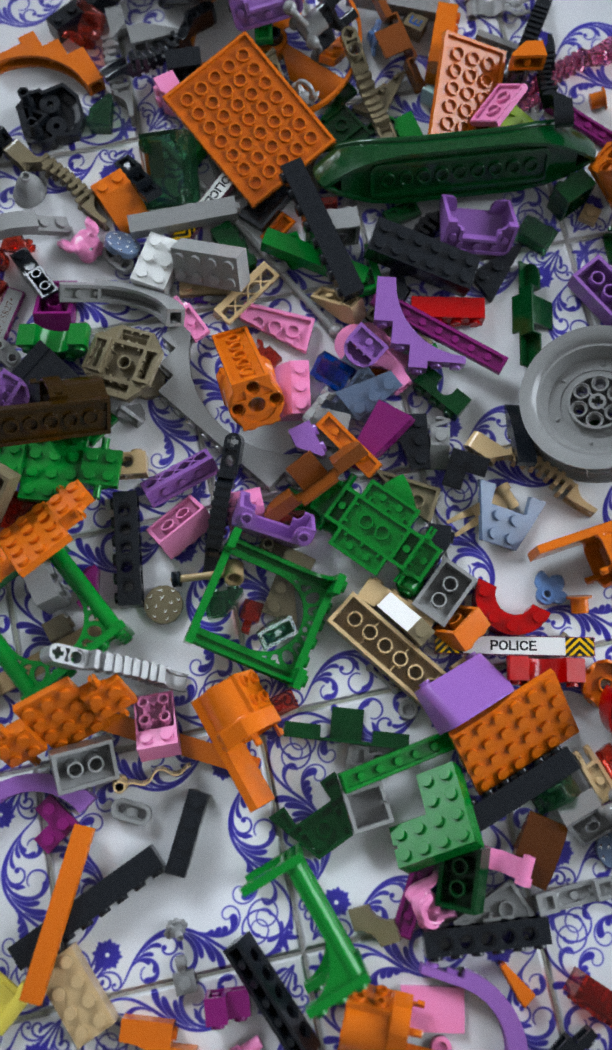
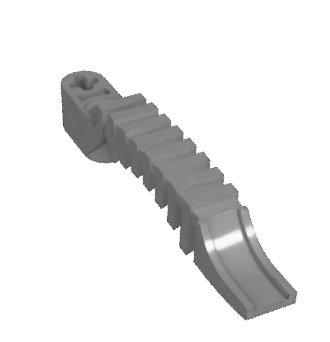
M121 5L104 8L110 30L108 35L101 36L105 66L116 60L117 55H121L117 46L125 36H128ZM118 76L109 81L113 100H116L117 105L127 110L131 125L134 126L136 125V116L131 97L132 94L129 90V82L123 83L124 77Z
M61 643L43 647L39 653L41 662L49 666L70 670H95V673L105 672L108 675L118 674L119 677L124 676V678H132L135 681L139 680V682L146 685L153 684L155 687L178 692L187 691L186 681L188 674L173 671L168 666L164 667L163 664L147 662V660H139V658L135 657L130 658V656L126 655L121 656V654L117 653L111 654L108 651L101 652L98 649L85 650ZM71 655L74 658V662H72L70 659Z

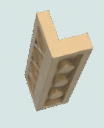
M263 261L250 274L248 285L241 292L232 291L213 309V316L217 320L221 318L230 326L279 279L280 275ZM268 272L273 276L269 281L262 280ZM256 284H259L260 290L257 293H249ZM243 296H247V303L236 305ZM230 309H234V315L228 319L225 314Z

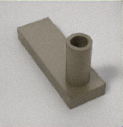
M262 538L259 548L282 558L287 548L291 550L292 562L309 570H312L316 559L293 548L275 543L272 539Z

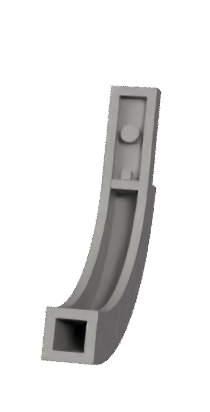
M14 211L0 214V240L20 235L69 236L71 233L65 216L36 215L35 211Z
M95 279V282H59L60 302H94L125 305L152 314L160 319L166 327H184L186 309L172 297L157 290L112 280Z

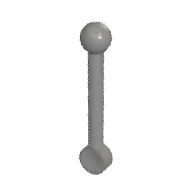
M372 664L366 666V670L377 676L391 689L393 694L399 693V688L394 687L374 670Z

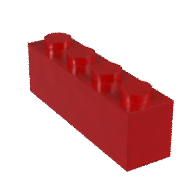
M411 296L410 305L452 327H459L461 325L478 327L482 326L484 322L485 298Z

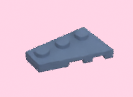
M390 370L335 393L355 418L360 421L374 409L378 400L384 401L403 385Z

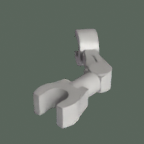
M324 386L321 395L317 397L313 405L302 416V421H311L326 400L332 401L336 396L335 391L331 393L327 390L329 387Z

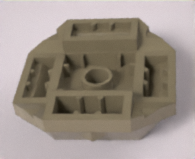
M119 325L105 332L95 333L81 367L86 376L98 375L103 378L110 398L130 403L151 388L164 357V352L155 333Z

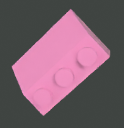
M293 360L274 367L276 380L284 396L283 410L279 415L281 421L277 422L302 421V416L311 407L309 360Z
M189 494L148 527L146 531L172 560L207 532V528H209L208 519H210L211 515H209L207 509Z

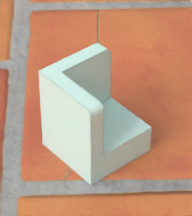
M428 84L427 87L424 86L422 88L420 102L432 108L435 87Z

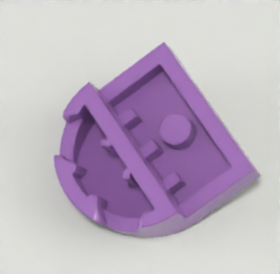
M362 322L353 330L344 343L346 358L353 365L360 368H367L375 364L389 348Z
M2 368L0 371V406L29 403L30 393L26 383L18 376Z

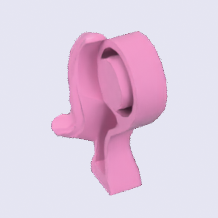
M371 322L363 323L389 346L378 361L369 368L383 369L387 372L391 370L403 385L394 392L398 396L413 384L406 372L408 354L391 349V339L382 328H378ZM359 324L348 325L337 334L335 351L341 360L345 355L344 343Z

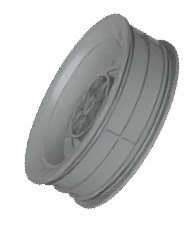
M587 326L569 331L557 337L542 348L531 361L520 387L519 408L521 418L527 433L534 442L537 457H542L544 462L549 461L551 463L550 466L559 468L558 471H564L567 473L566 476L568 478L570 477L579 482H612V418L608 416L612 413V326ZM599 384L605 386L603 389L596 388V386ZM579 392L587 393L583 397L577 395ZM579 409L584 411V413L581 415H576L574 413L576 410ZM593 420H598L600 422L598 425L595 426L590 424V422Z

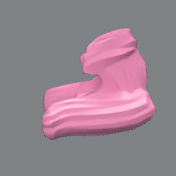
M89 216L86 217L84 223L86 229L80 230L75 234L70 242L65 239L57 241L59 248L67 253H75L82 262L87 264L94 262L98 256L102 255L104 248L103 243L97 236L99 233L98 224Z
M433 871L430 876L416 881L405 892V897L412 905L413 912L421 929H437L446 919L457 918L458 916L454 910L446 908L441 910V907L435 906L436 895L432 888L438 882V871Z

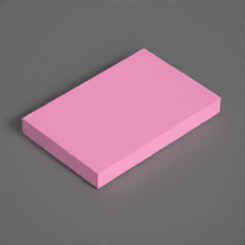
M498 83L470 120L471 125L478 127H500L528 90L527 84Z
M400 984V991L414 994L413 1001H425L424 1009L412 1007L411 1028L420 1029L427 1033L465 1034L464 988L458 986Z

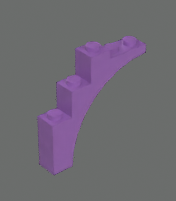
M377 277L373 325L382 329L388 328V326L392 327L390 348L397 352L408 350L407 372H411L413 375H422V373H426L427 366H430L432 369L448 367L452 371L463 369L466 364V356L450 354L437 349L413 330L399 304L396 277Z

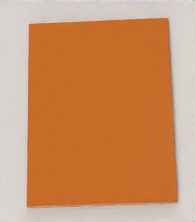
M246 31L242 32L162 97L167 106L252 209L256 208L283 186L279 179L281 165L301 157L306 167L336 143V139Z

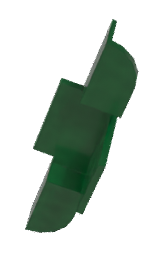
M518 261L519 294L512 297V334L519 333L520 365L528 368L531 361L542 349L541 333L534 330V324L550 331L553 330L552 303L534 295L535 291L540 290V272L538 267L534 264H525Z
M332 707L329 738L320 737L321 725L292 721H285L283 734L286 737L393 749L409 745L410 735L372 731L371 743L362 742L364 710Z

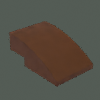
M529 810L513 845L514 850L512 854L523 858L524 854L536 858L531 876V885L546 891L560 858L568 829L564 824Z

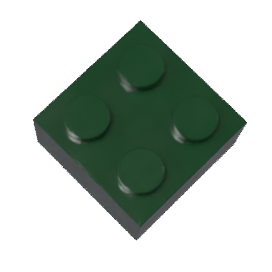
M583 168L577 172L573 171L565 181H559L553 187L554 191L549 196V202L546 207L559 221H562L587 202L596 182Z

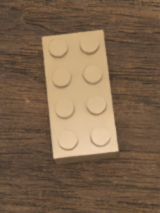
M76 942L57 954L46 994L76 1047L79 1049L116 1023L120 1016Z

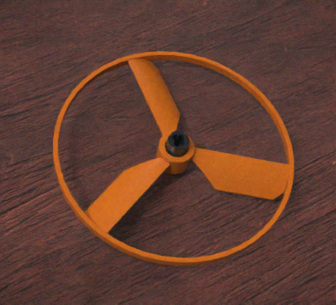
M347 0L350 7H353L359 16L358 10L353 0ZM359 16L356 18L358 36L362 43V26ZM290 18L274 22L272 26L274 44L262 45L259 48L266 54L274 47L278 61L280 62L284 58L291 81L296 82L299 79H305L311 83L315 92H320L318 98L321 101L309 107L314 113L330 103L345 88L353 75L352 69L350 67L344 79L289 45L287 34L284 30L289 27ZM196 35L190 40L193 47L195 46ZM302 85V87L309 92L308 88Z

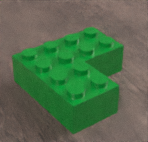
M451 761L417 774L416 778L426 814L389 828L393 846L398 848L394 850L398 869L408 874L485 847L462 768Z

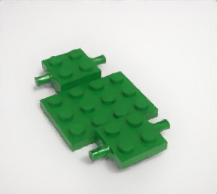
M90 436L67 440L0 447V462L22 475L19 480L20 487L17 497L19 501L48 502L53 495L58 494L56 487L61 489L58 485L66 488L69 483L77 479L86 489L93 490L92 496L95 500H100L101 490L107 488L118 489L124 453L121 450L109 449L111 439L108 437L102 438L101 448L88 447Z
M351 473L345 482L339 480V482L312 501L309 507L320 516L316 523L317 529L321 531L326 522L334 523L338 526V529L328 542L330 545L375 576L380 573L387 561L391 562L400 571L393 580L398 585L402 583L406 576L412 577L421 583L443 552L431 540L438 531L436 528L430 526L425 535L411 529L421 511L374 479L370 481L363 493L359 494L352 488V484L358 477Z

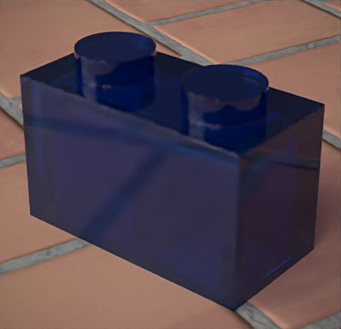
M323 351L318 355L310 375L318 382H323L330 386L332 390L339 391L349 385L356 369L327 351Z

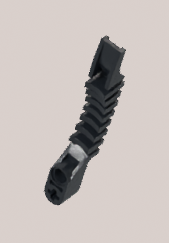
M537 0L535 2L518 47L525 41L538 40L553 0ZM509 71L505 83H522L526 71Z
M205 1L187 10L184 13V19L178 32L175 33L174 30L170 32L172 41L165 37V46L161 42L157 43L158 51L154 46L150 48L151 54L147 49L143 50L144 56L140 51L136 52V56L130 51L128 52L129 63L126 62L125 56H122L101 68L99 74L103 76L106 82L121 75H128L132 78L137 76L139 78L142 76V73L147 74L150 69H157V65H164L163 62L166 61L164 50L192 46L190 40L193 36L217 23L213 2Z
M547 34L548 43L545 47L547 58L543 70H537L538 92L540 93L541 104L543 103V109H553L555 128L574 126L573 100L556 92L558 85H553L554 80H551L553 76L552 71H556V54L552 34Z
M439 210L433 213H426L424 217L421 216L413 230L434 238L435 231L440 228ZM390 269L389 277H396L398 298L405 302L412 290L406 284L404 276L407 275Z
M229 433L224 439L220 469L216 475L218 479L215 481L214 498L211 502L212 509L209 514L211 516L208 519L209 528H207V537L205 538L203 572L214 571L224 549L222 545L227 541V538L224 536L228 530L225 527L228 526L229 522L226 519L230 515L228 508L231 507L230 499L233 498L231 491L235 489L236 484H234L242 462L245 444L243 436L237 433ZM231 439H232V440H234V439L238 440V441H239L238 444H235V445L232 444V443H231ZM231 455L236 459L233 466H229L227 463V459Z

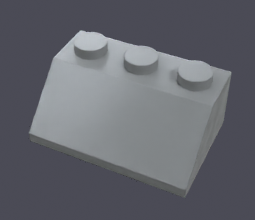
M108 734L47 750L58 796L120 779L113 740Z

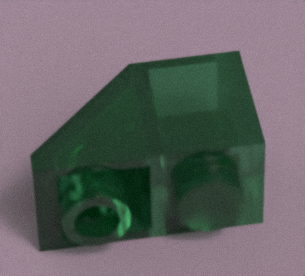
M235 585L227 587V590L224 591L215 589L206 609L208 620L228 617L244 595L243 588Z

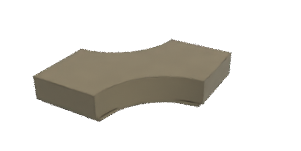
M369 903L348 910L354 932L364 931L370 933L377 939L381 947L402 940L395 918L386 919L378 916L372 910Z

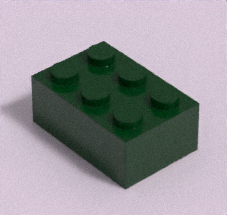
M482 847L440 862L435 906L473 916L483 913L491 848Z

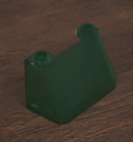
M180 129L138 134L139 148L143 153L149 154L151 178L161 188L163 195L149 203L145 201L146 210L164 209L199 202L201 196L194 134L191 131Z

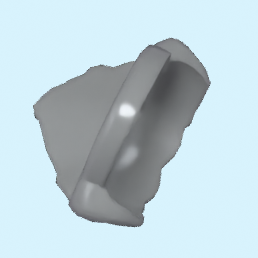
M299 79L292 84L293 89L307 106L315 103L318 99L320 92H315L313 86L307 80ZM302 85L306 86V87L308 88V90H309L310 93H308V92L302 87Z
M140 403L126 407L119 406L117 408V416L131 423L132 426L138 428L144 424L145 412Z

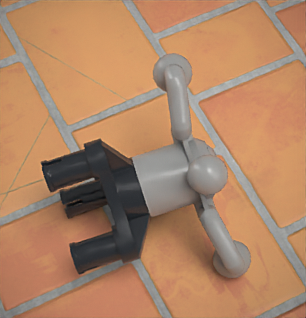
M287 0L283 4V11L286 15L293 16L289 20V27L294 31H298L306 42V46L313 50L311 59L318 62L319 55L323 52L318 36L328 27L341 32L345 26H348L359 17L353 7L341 18L338 17L335 8L341 0H316V6L303 17L297 11L296 3L292 0Z

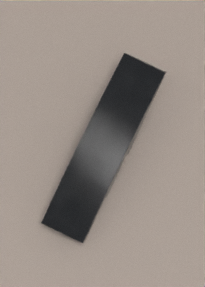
M129 154L114 162L115 167L122 169L137 193L147 203L163 195L161 188L153 182L151 176L143 170L141 164Z
M505 405L508 439H511L512 452H515L516 466H536L535 445L524 427L519 405Z

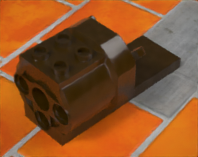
M98 375L61 379L59 376L41 377L39 381L33 378L29 380V385L39 384L40 402L0 406V447L111 433V399L106 391L103 378Z

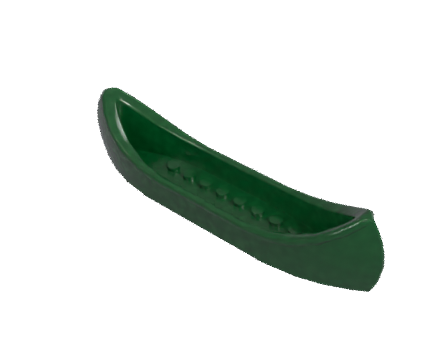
M554 119L487 129L419 136L354 139L338 142L330 146L317 158L314 163L313 174L323 189L336 195L369 203L403 204L440 200L442 194L453 195L459 198L515 192L542 186L564 178L573 171L576 172L595 161L596 149L591 139L573 127L555 128Z

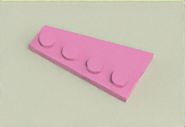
M258 304L250 305L240 315V321L304 354L307 353L315 318Z

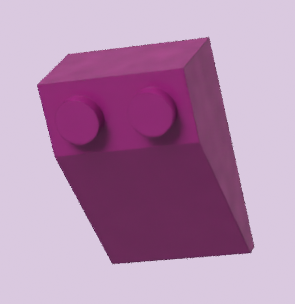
M53 281V282H54V284L57 286V288L59 289V282H77V281ZM59 292L45 300H42L37 295L32 313L34 322L48 330L68 331L70 323H76L77 302H60Z

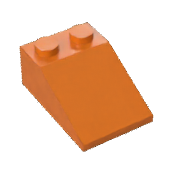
M121 168L90 186L98 204L121 232L130 233L127 215L149 211Z

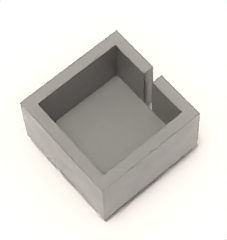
M377 781L348 794L342 792L354 834L395 822L389 803L382 802V800H387L382 781Z

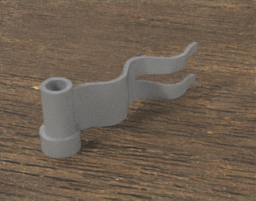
M464 0L468 21L476 20L477 15L495 17L502 12H509L515 17L531 14V10L516 11L510 6H520L530 0Z

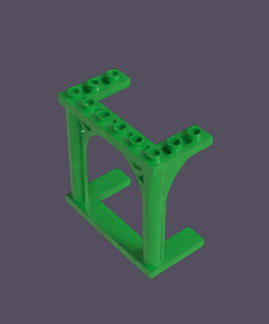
M235 526L228 537L183 643L188 645L194 644L285 684V687L300 690L301 687L304 688L309 678V676H306L308 671L303 668L306 669L310 661L308 654L310 650H314L318 639L315 637L318 631L321 632L324 627L325 621L323 618L325 613L328 614L332 608L333 603L330 602L332 597L344 593L348 584L345 581L347 576L342 573L327 576L311 571L241 540L239 537L242 529ZM230 554L283 577L298 592L303 606L302 623L295 637L285 646L273 651H255L200 628V622ZM302 585H304L306 588L307 586L311 587L310 589H307L305 592L301 590ZM317 593L319 599L316 603L311 604L306 601L307 595ZM310 607H311V608L317 607L316 609H314V610L311 612V613H313V615H309V614H308V609H309ZM303 627L307 628L306 632L302 631ZM294 643H298L300 645V647L297 646L298 653H296V651L293 649ZM285 650L290 651L293 655V662L291 664H286L282 658ZM274 654L278 655L279 664L275 663L276 660H271Z
M67 545L51 556L49 560L77 595L83 607V630L73 647L85 650L98 649L101 652H105L110 648L109 644L112 642L119 646L128 644L133 639L134 631L124 621L118 619L68 554L71 551ZM16 570L2 580L0 589L19 576ZM93 614L94 619L98 618L99 621L90 622L89 617ZM92 626H98L102 629V633L97 637H93L88 634V629ZM0 633V666L22 694L21 701L67 676L72 678L77 673L76 670L57 667V670L54 668L51 674V666L43 664L41 661H33L20 656L10 647ZM86 639L93 641L92 643H87L86 647L82 645ZM30 664L32 667L28 675L27 671L29 670L25 669V666ZM43 666L45 668V677L43 680L37 681L35 672L38 667Z
M297 843L246 874L245 879L248 883L241 886L239 890L245 898L285 872L288 873L325 941V951L318 969L309 979L304 981V987L308 994L312 991L315 994L322 990L318 998L305 1005V1011L311 1020L314 1017L320 1019L329 1012L328 1008L334 1004L336 1006L342 1005L349 999L348 995L353 992L360 993L368 988L371 978L362 954L358 948L355 949L304 858L302 847Z

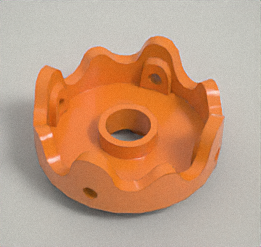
M610 659L591 663L585 669L586 683H580L584 698L589 704L598 709L603 692L600 685L603 679L607 680L610 687H612V660Z

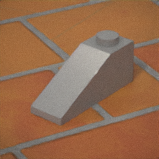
M144 22L126 26L134 55H136L137 51L143 53L145 49L149 52L153 46L158 50L157 43L161 42L165 46L164 38L168 37L172 41L170 32L174 30L177 33L179 30L178 28Z

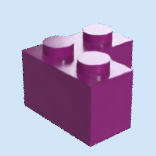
M244 985L207 990L204 997L206 1028L211 1027L212 1030H220L225 1028V1025H228L230 1019H234L235 1022L246 1021L247 1017H251L250 994Z

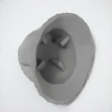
M24 171L16 180L13 190L14 201L22 208H32L39 205L47 194L46 182L35 174Z

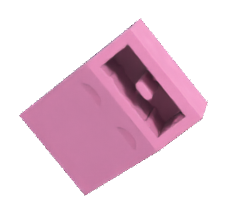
M173 690L138 696V702L134 703L136 746L141 762L182 755Z

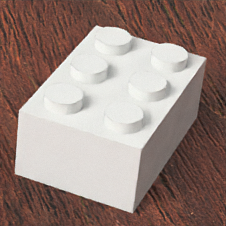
M150 231L130 276L131 283L169 295L176 279L170 248L178 240Z

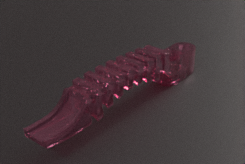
M612 36L607 37L591 49L586 50L581 47L578 49V52L573 51L570 56L566 55L564 60H558L557 64L555 63L556 71H552L553 76L551 80H554L553 85H558L557 82L561 83L563 81L562 77L567 79L569 74L576 75V70L581 73L584 72V67L608 66L611 64ZM534 76L533 81H530V89L518 102V107L524 112L541 102L540 96L537 95V93L540 94L538 92L537 76Z

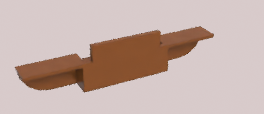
M372 0L382 20V24L385 25L393 21V25L374 33L385 59L404 52L406 60L403 64V69L406 71L415 94L420 93L426 85L415 63L418 55L398 12L392 13L386 0Z
M359 442L349 443L329 457L334 467L327 471L309 450L285 468L303 490L295 495L290 488L286 489L268 504L264 516L278 522L300 504L308 505L339 482L338 476L368 455V452Z

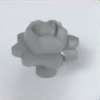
M174 918L168 922L163 934L167 939L176 938V941H182L188 923L185 919Z

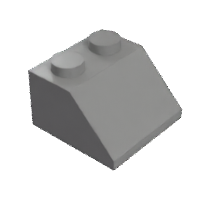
M592 787L557 808L565 826L583 847L612 831V820L598 813V808L603 806L604 803Z

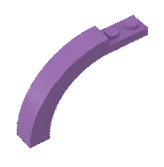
M50 773L23 774L0 782V804L15 795L31 791L45 792L58 796L53 775ZM88 788L58 796L72 805L79 813H83L98 798Z
M427 960L425 963L420 961L418 968L420 974L464 988L476 994L489 1005L499 1022L504 1040V1050H528L527 1039L518 1015L506 997L489 980L464 966L462 967L461 974H459L457 969L447 967L445 970L439 968V964Z

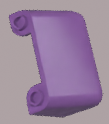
M228 0L235 27L239 31H248L293 17L286 15L283 11V4L287 0ZM292 0L297 5V11L301 13L303 10L302 0Z
M441 195L439 201L440 241L471 254L503 256L511 250L520 228L511 200L498 199L492 203L489 210L457 208L458 202L455 196Z
M241 490L231 517L233 528L236 526L242 529L244 533L263 539H272L275 543L295 549L307 546L313 541L316 533L314 514L305 512L301 518L296 519L293 517L290 525L256 515V505L250 501V493Z
M475 651L465 657L467 661L432 682L427 679L419 684L420 689L414 692L439 735L458 727L515 691L511 682L481 653L476 654Z

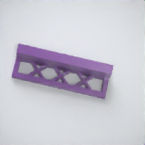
M205 448L141 482L140 485L150 504L155 508L216 475L219 469L213 457Z

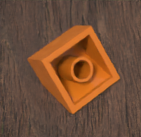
M460 605L445 627L437 623L432 629L435 631L434 635L451 648L466 652L473 647L479 637L486 633L491 624L479 607Z

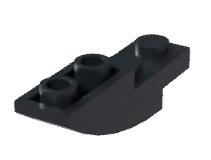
M26 247L10 255L11 260L19 269L23 278L42 300L59 292L57 286L42 266H39Z
M586 1024L572 1038L568 1033L564 1032L549 1050L589 1049L594 1045L595 1039L598 1036Z

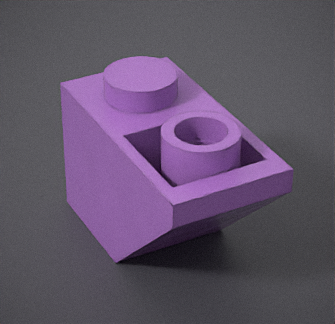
M308 420L288 430L297 451L306 453L310 450L315 457L320 459L326 458L325 452L327 448L323 441L319 442L317 438L319 432L315 424L311 425Z

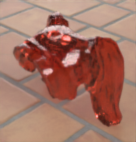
M77 0V6L84 11L78 24L77 32L65 30L62 33V37L70 39L78 46L84 47V49L92 50L104 32L106 17L96 7L84 0Z

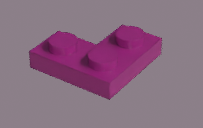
M49 794L35 809L49 824L34 840L47 854H50L73 830L74 824H79L80 822L52 794Z

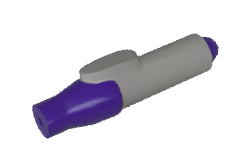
M206 295L194 297V303H220L227 296Z

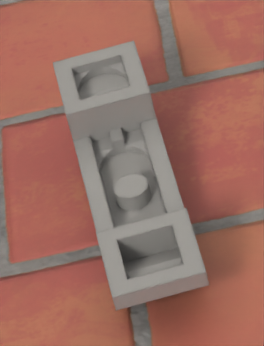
M612 875L583 880L535 894L539 916L543 917L561 912L560 910L595 901L602 902L612 899Z

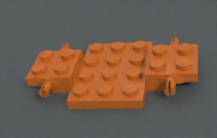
M78 479L69 483L66 488L58 485L61 488L56 487L58 494L53 495L48 502L43 501L40 504H36L31 511L24 516H20L15 523L0 532V583L15 570L24 578L73 540L67 530L80 520L82 521L83 517L84 519L86 518V514L83 511L95 501Z
M91 674L87 678L88 682L80 687L67 676L12 705L13 712L20 719L10 723L6 728L0 723V759L11 768L27 760L34 766H37L41 762L37 755L48 750L47 744L55 749L77 743L111 725L108 717L115 713H119L122 718L128 717L130 712L126 708L138 702L137 695L118 674L103 680H99L95 674Z

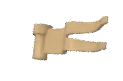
M508 482L495 488L496 493H494L492 504L513 510L519 506V503L512 494ZM480 503L446 521L447 524L466 517L475 516L454 534L455 537L479 525Z
M191 762L186 763L178 771H172L165 766H157L146 780L128 779L126 775L119 774L120 779L113 780L112 782L113 790L121 794L128 788V785L146 786L158 771H165L172 776H179L191 767ZM121 783L123 784V786L118 787L117 784Z

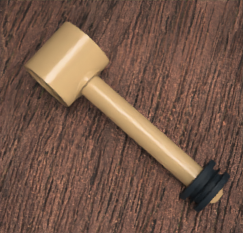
M239 559L228 560L220 578H224L225 583L229 586L241 585L244 581L243 562ZM177 571V573L171 572L170 580L173 588L176 586L181 587L183 582L208 580L214 571L181 575L180 571Z

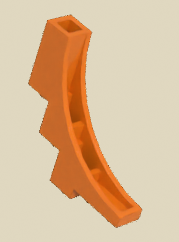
M31 31L18 38L20 44L0 53V74L23 67L49 68L75 79L85 88L90 96L106 89L102 75L99 74L98 69L84 47L67 53L59 39L42 46L34 31Z
M125 1013L122 1017L118 1042L135 1045L144 1050L198 1049V1045L173 1042L177 1040L178 1027L175 1026L176 1019Z

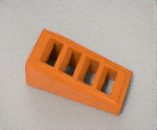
M499 960L497 962L518 1002L524 1008L527 1007L534 999L535 993L502 960Z

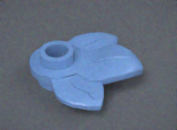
M377 19L374 27L367 33V42L371 46V55L374 57L376 56V46L378 45L374 33L379 31L382 24L381 19Z
M542 570L538 572L534 580L537 588L535 595L537 602L541 605H550L551 603L559 605L567 600L566 596H568L562 591L565 585L564 578L561 575H553L549 578Z

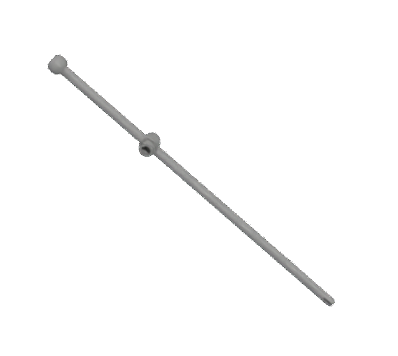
M162 140L163 149L205 194L209 190L207 185L181 160V157L165 140ZM238 220L231 221L232 225L237 227L242 236L271 268L280 275L279 278L283 279L329 330L330 338L335 340L342 328L338 325H333L286 273L289 270L288 264L284 260L276 262L270 254L260 251L261 245Z

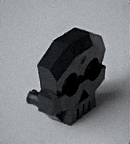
M63 82L43 91L40 88L31 91L26 87L18 89L17 93L21 101L16 105V110L24 138L28 145L33 143L44 149V151L59 148V145L74 144L80 141L87 122L77 93Z

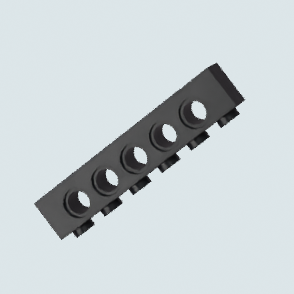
M136 490L113 492V498H110L111 510H114V517H111V527L115 529V535L112 536V546L116 550V554H113V565L116 566L117 571L113 576L114 584L117 585V592L114 594L115 604H118L121 609L144 607L139 495ZM123 509H129V513L126 516L120 515ZM130 527L128 534H121L123 528ZM125 546H131L129 553H122V549ZM131 564L132 570L128 573H124V566ZM132 583L133 589L130 592H125V585Z
M539 915L517 917L509 920L502 919L486 923H472L464 926L448 925L440 926L437 929H421L424 956L426 959H430L431 962L442 961V957L451 956V959H461L465 954L479 957L484 956V952L492 951V954H503L507 949L521 952L526 950L525 947L532 946L534 949H545L546 945L552 944L549 919L547 916L540 917ZM530 928L532 931L531 937L524 939V930ZM505 931L511 932V938L508 941H503L502 939ZM489 933L491 940L489 943L483 944L481 941L482 936ZM464 936L470 937V943L467 946H461V939ZM448 938L450 940L449 946L445 949L440 948V941Z
M248 931L235 939L223 953L284 1050H317L321 1042L251 932Z

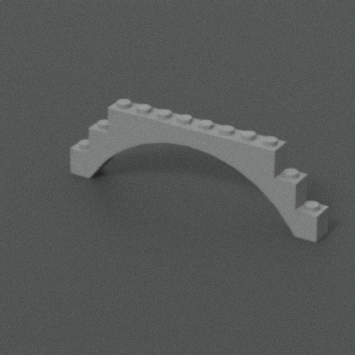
M171 327L162 336L163 346L170 354L160 364L161 373L169 380L158 390L159 400L166 407L171 406L176 416L187 420V425L194 431L197 429L201 433L200 436L206 442L211 441L215 445L214 448L222 454L224 439L230 432L225 430L211 416L197 394L190 366L191 333L184 327ZM231 439V443H232V444H234V445H235V444H238V442H239L238 440H236V439L232 440V439ZM245 442L240 467L243 469L242 472L249 479L252 477L257 481L256 484L263 491L266 489L268 492H271L284 477H286L285 480L291 486L300 488L285 468L302 455L279 454L259 449ZM326 451V458L317 459L329 471L334 467L329 459L333 453ZM229 456L228 460L234 465L236 462L235 457Z

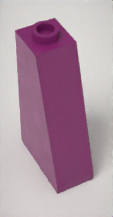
M378 400L357 440L379 459L410 428L415 419L403 411ZM355 464L351 466L357 471H360V469Z

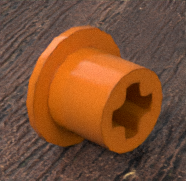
M601 87V91L588 95L591 110L602 107L604 110H607V97L604 87Z
M592 595L566 596V599H570L571 613H589L588 599L592 598Z

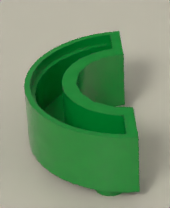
M70 323L69 330L61 332L48 330L37 324H19L15 345L21 348L22 352L28 354L37 342L41 340L62 360L74 362L76 359L84 357L88 352L91 327L88 323Z

